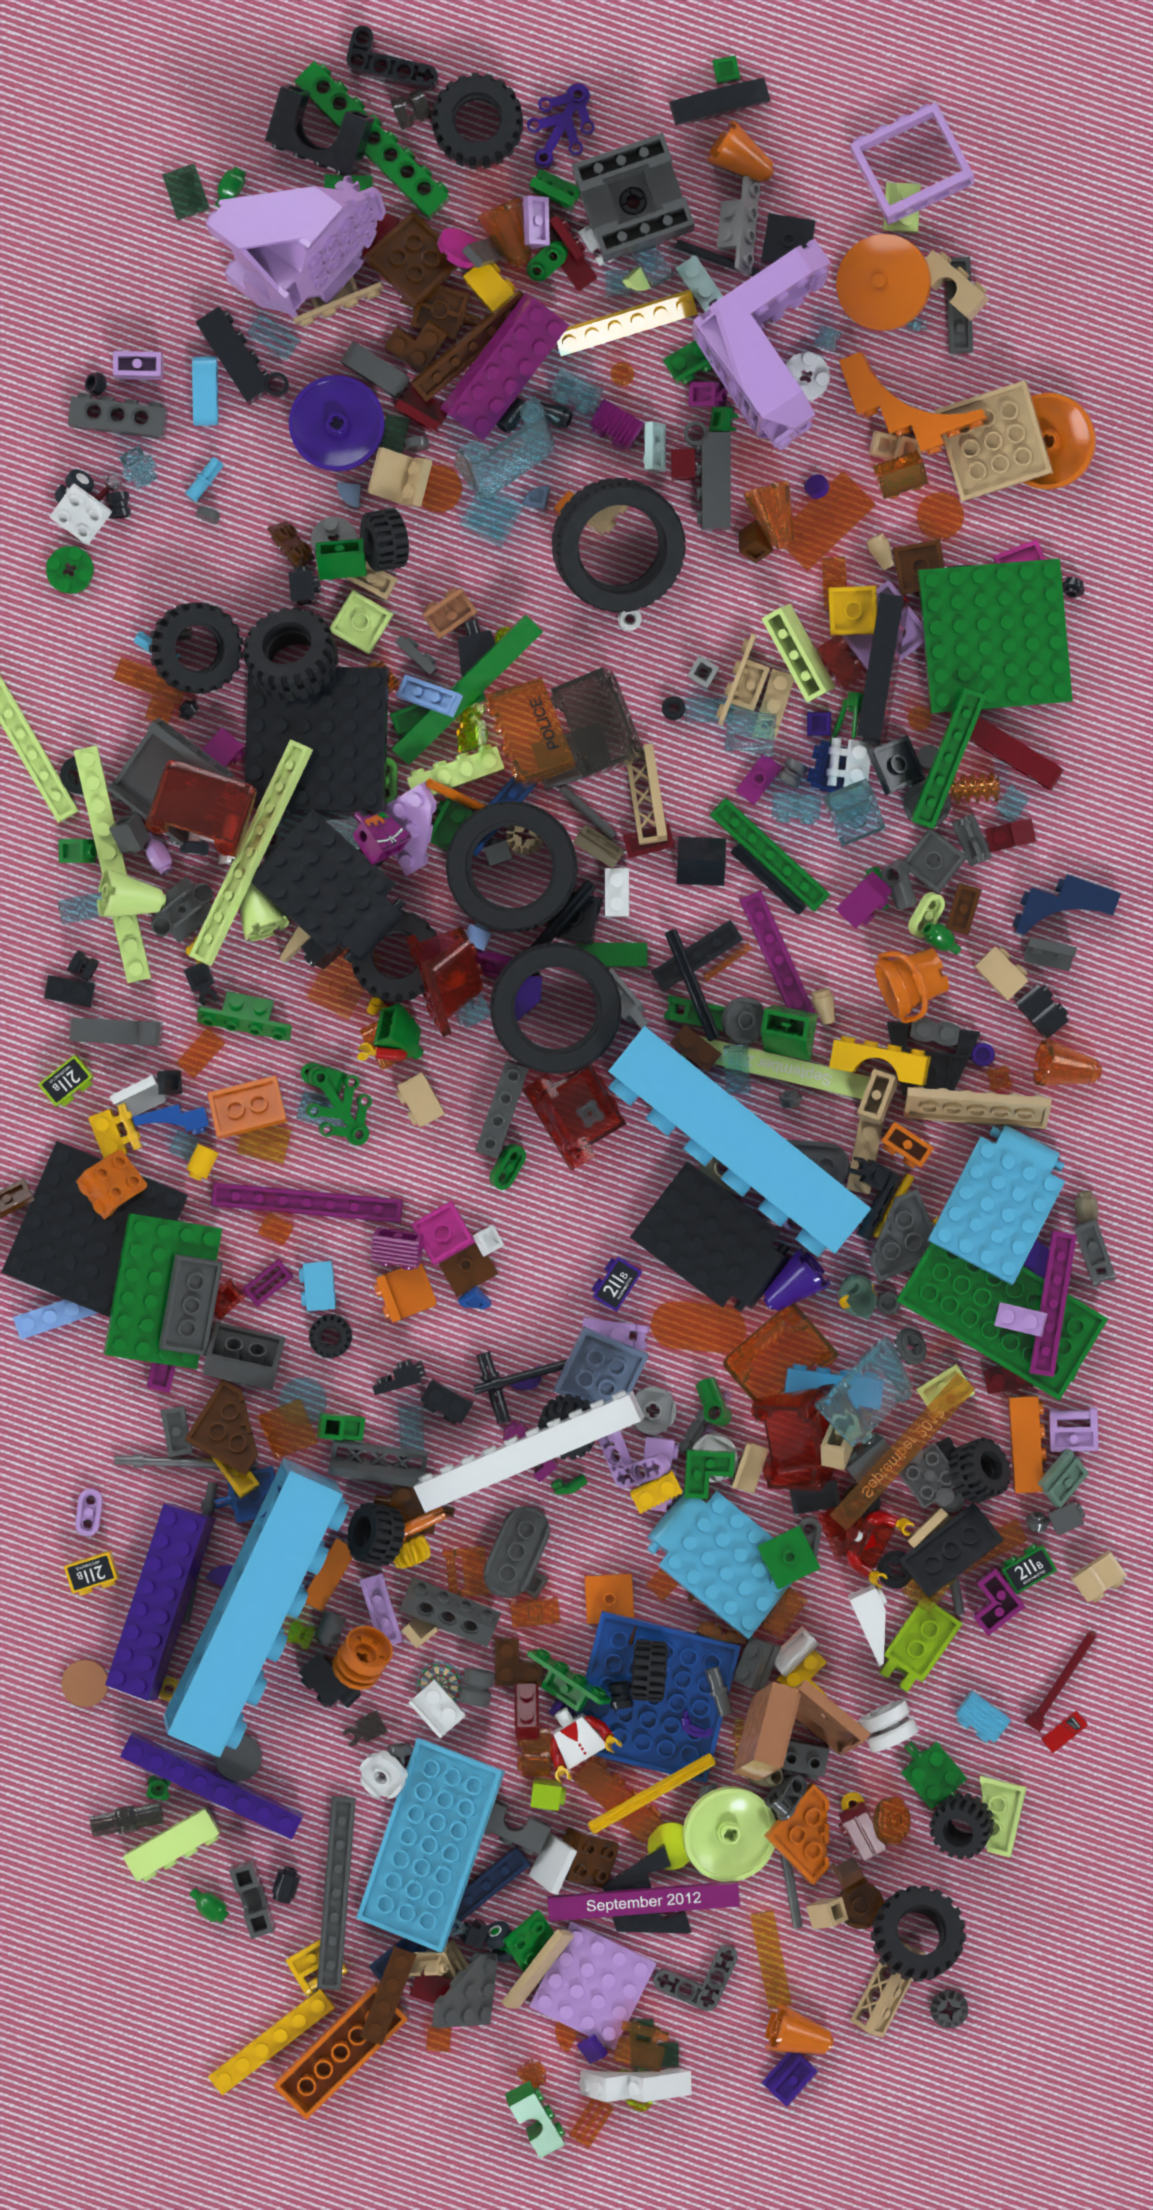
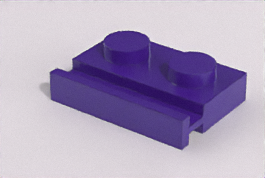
M788 2052L761 2083L788 2107L819 2070L800 2053Z

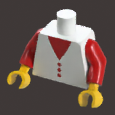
M567 1708L561 1709L554 1715L561 1726L554 1730V1736L551 1739V1758L556 1770L555 1778L560 1784H562L560 1777L563 1774H567L569 1781L572 1779L569 1771L565 1769L566 1766L570 1770L604 1748L611 1753H615L612 1750V1744L615 1742L619 1747H622V1742L614 1738V1734L607 1724L591 1715L585 1716L581 1713L573 1718Z

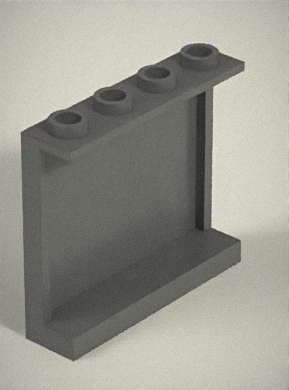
M159 717L150 723L147 728L148 732L114 782L108 785L106 789L111 792V796L120 802L123 801L130 806V810L134 814L139 813L140 816L147 819L152 828L161 830L168 835L167 838L172 843L183 846V841L188 840L189 832L182 830L183 820L194 819L203 821L235 774Z

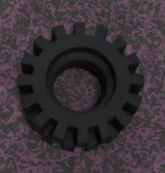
M326 1315L319 1318L313 1323L309 1331L311 1348L314 1349L316 1354L324 1358H335L344 1354L350 1347L353 1337L348 1322L336 1315ZM328 1327L337 1329L340 1334L339 1342L334 1346L324 1344L321 1338L323 1330Z

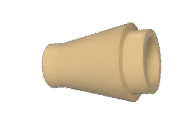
M880 533L866 541L868 551L880 564L882 570L895 565L888 537L885 538L884 534Z
M823 988L812 992L810 1000L821 1019L822 1025L835 1022L834 995L830 992V988Z

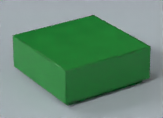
M736 55L712 60L717 85L740 81Z

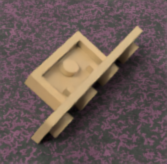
M352 276L331 302L326 303L319 297L311 298L315 309L294 317L295 325L301 324V327H305L314 323V318L322 315L324 318L336 314V309L343 306L348 309L358 305V300L365 297L368 300L381 295L380 291L384 290L382 282L358 290Z
M752 633L750 640L745 638L741 652L744 653L742 661H736L732 672L736 674L733 683L728 682L724 693L728 698L725 705L720 704L716 717L720 718L718 724L720 726L724 725L730 706L754 713L770 670V667L748 660L756 640V634Z

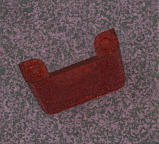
M169 760L163 769L146 820L145 829L155 834L166 833L170 826L213 839L214 846L220 854L236 858L255 813L256 789L246 782L180 761Z
M809 1388L757 1398L752 1404L751 1413L756 1421H764L771 1456V1459L763 1468V1477L766 1479L768 1489L821 1491L835 1471V1468L821 1465V1444L830 1425L823 1390L820 1388Z

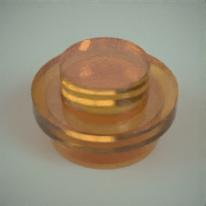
M619 362L611 369V379L618 386H627L634 379V370L630 364Z
M922 706L913 708L908 714V723L915 730L926 729L932 720L930 711Z

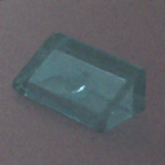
M304 1091L296 1118L298 1120L317 1126L322 1122H329L333 1126L344 1127L345 1123L342 1119L323 1116L312 1118L306 1114V1107L310 1103H316L322 1107H334L328 1098ZM316 1106L310 1110L311 1114H315L317 1112Z

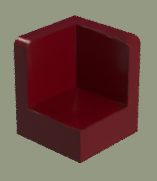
M671 449V481L695 480V450Z

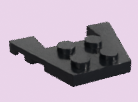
M887 1021L891 1045L901 1046V1051L911 1052V1049L906 1048L909 1024ZM960 1029L955 1054L925 1051V1055L931 1056L926 1085L899 1081L901 1094L907 1095L908 1087L913 1088L916 1086H921L925 1089L946 1088L954 1091L980 1036V1031Z
M665 1844L660 1845L655 1851L645 1855L629 1869H625L603 1884V1890L652 1888L648 1873L671 1867ZM686 1911L676 1912L663 1917L660 1913L612 1916L617 1932L692 1933Z

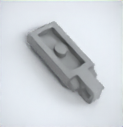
M611 968L609 971L613 975L620 992L622 1018L626 1019L628 1023L634 1020L642 1029L649 1023L641 1014L646 1009L614 969Z

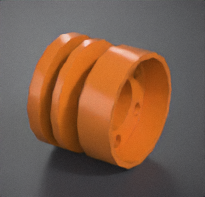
M358 1626L350 1630L332 1660L334 1674L341 1683L349 1688L356 1690L369 1689L376 1684L393 1656V1647L386 1635L378 1629L369 1626Z

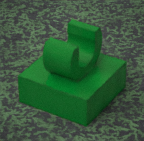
M712 408L709 431H736V427H732L730 424L731 419H738V415L732 413V408Z

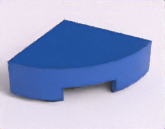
M477 1286L458 1298V1304L462 1307L480 1308V1310L490 1307L492 1302Z

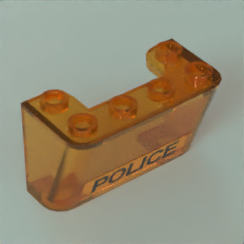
M542 677L486 695L488 699L484 700V704L491 718L495 717L496 719L492 724L497 736L502 734L505 743L501 744L505 757H511L513 765L510 766V770L516 783L521 782L525 788L577 767Z

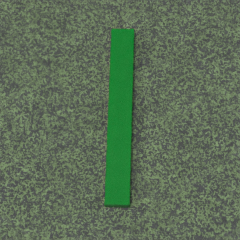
M525 614L449 689L463 696L454 717L429 709L391 747L392 750L410 765L543 633V630Z

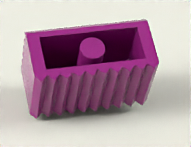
M603 399L589 422V426L592 427L591 432L602 439L604 436H607L613 440L611 443L613 446L623 451L625 448L631 450L645 423Z
M378 1227L372 1236L371 1261L378 1262L380 1266L399 1265L404 1270L418 1268L422 1262L424 1235Z

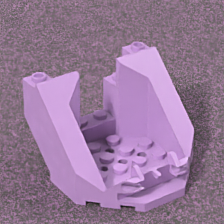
M345 176L343 181L335 184V189L312 186L223 199L218 202L220 208L209 215L206 225L209 233L230 248L235 260L228 264L225 271L228 283L258 306L286 312L294 318L298 314L296 310L306 299L319 297L326 303L331 302L351 277L361 268L364 262V258L361 255L365 247L370 248L377 233L375 230L377 220H383L386 213L381 192L373 186L359 192V182L353 183L351 176Z

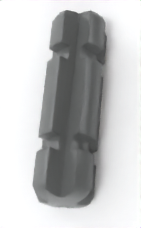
M699 1410L696 1415L697 1420H693L684 1436L685 1440H682L679 1444L678 1449L685 1454L687 1449H692L693 1443L699 1440L706 1428L704 1427L705 1423L708 1424L703 1415L704 1410Z

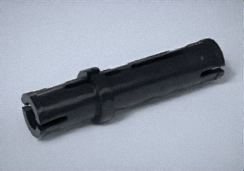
M892 1171L890 1172L882 1192L878 1191L870 1206L871 1210L865 1216L861 1227L856 1233L857 1235L870 1241L878 1223L883 1220L882 1215L902 1176Z
M490 1351L476 1355L482 1373L481 1381H490L486 1366L489 1368L491 1378L500 1376L499 1371L495 1370ZM502 1390L496 1391L501 1409H499L494 1391H487L497 1424L510 1421L511 1417Z

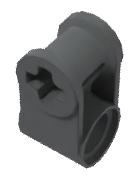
M801 1775L783 1776L781 1784L776 1788H772L771 1792L767 1795L765 1805L777 1813V1818L780 1821L787 1820L794 1814L799 1801L806 1792V1780Z

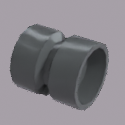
M465 1668L463 1682L466 1686L461 1689L459 1701L469 1705L489 1707L491 1692L488 1689L493 1687L495 1673L478 1668Z

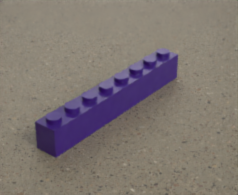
M135 1732L131 1733L120 1755L121 1758L291 1840L304 1816L303 1813L243 1784L229 1780L222 1776V1774Z

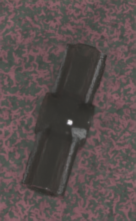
M160 1802L138 1807L134 1805L117 1808L113 1812L89 1817L93 1837L117 1832L118 1834H125L137 1831L142 1827L164 1823Z

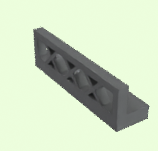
M333 1440L328 1475L414 1487L419 1482L418 1478L425 1475L428 1452L348 1440ZM337 1447L348 1448L352 1454L348 1457L336 1456ZM364 1451H370L375 1458L368 1461L364 1460L359 1454ZM390 1454L395 1455L399 1461L395 1464H389L383 1458ZM411 1458L422 1459L421 1468L411 1467L407 1461Z

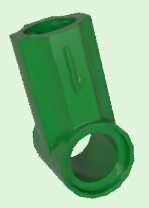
M711 1377L699 1381L695 1386L704 1408V1418L709 1423L717 1426H726L731 1421L732 1413L725 1404L716 1378ZM720 1409L721 1414L719 1418L715 1419V1412Z

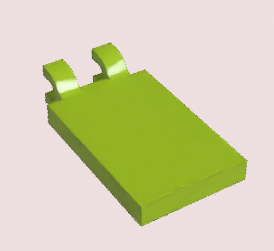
M922 1596L885 1650L884 1656L888 1660L878 1673L889 1678L896 1668L905 1675L898 1687L908 1692L916 1679L923 1683L963 1623Z

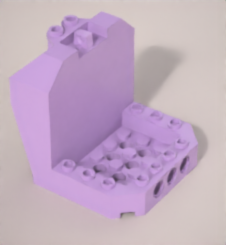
M816 239L807 243L808 247L804 249L801 245L796 247L708 307V311L693 320V338L710 362V365L758 438L769 439L774 448H778L779 451L788 447L791 441L812 428L813 424L810 420L815 418V412L803 390L763 330L766 328L764 325L770 320L773 322L778 321L786 315L784 313L785 310L791 306L793 309L799 307L805 302L804 298L812 291H818L826 285L825 282L827 281L831 262Z

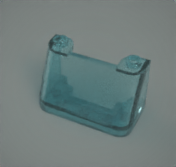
M535 396L521 407L520 416L523 421V427L488 452L485 446L477 441H471L458 449L454 466L478 497L489 498L546 459L553 452L554 439L543 406Z
M887 1336L866 1350L861 1355L860 1361L830 1389L828 1394L824 1397L822 1396L814 1404L852 1447L860 1442L863 1445L874 1436L872 1433L873 1429L900 1401L904 1403L913 1394L910 1391L913 1388L893 1343Z

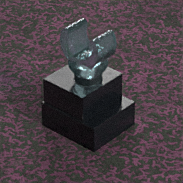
M455 1918L454 1923H456V1927L451 1929L450 1935L460 1934L459 1939L465 1944L482 1950L490 1927L484 1921L475 1919L474 1923L465 1921L463 1924Z

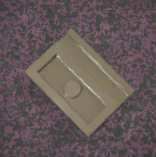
M585 824L573 841L575 845L612 869L625 852L624 848Z

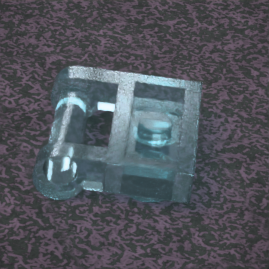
M730 708L727 717L725 751L740 750L761 753L765 757H772L774 753L777 715ZM735 735L766 739V744L735 740Z

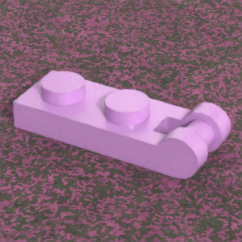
M583 1317L582 1328L585 1326L634 1348L647 1350V1342L645 1340L650 1326ZM630 1331L637 1332L636 1341L629 1340Z

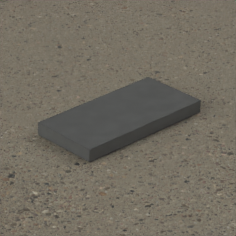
M175 1254L159 1349L206 1356L222 1271V1261Z

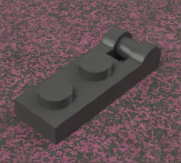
M1094 1218L1074 1225L1073 1229L1075 1235H1077L1076 1238L1093 1287L1101 1285L1100 1282L1109 1280V1282L1116 1280L1097 1220ZM1098 1268H1105V1271L1103 1272H1096V1269Z

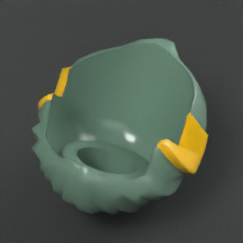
M848 1275L842 1281L838 1291L840 1306L852 1316L869 1319L877 1303L878 1294L873 1289L874 1284L866 1276Z

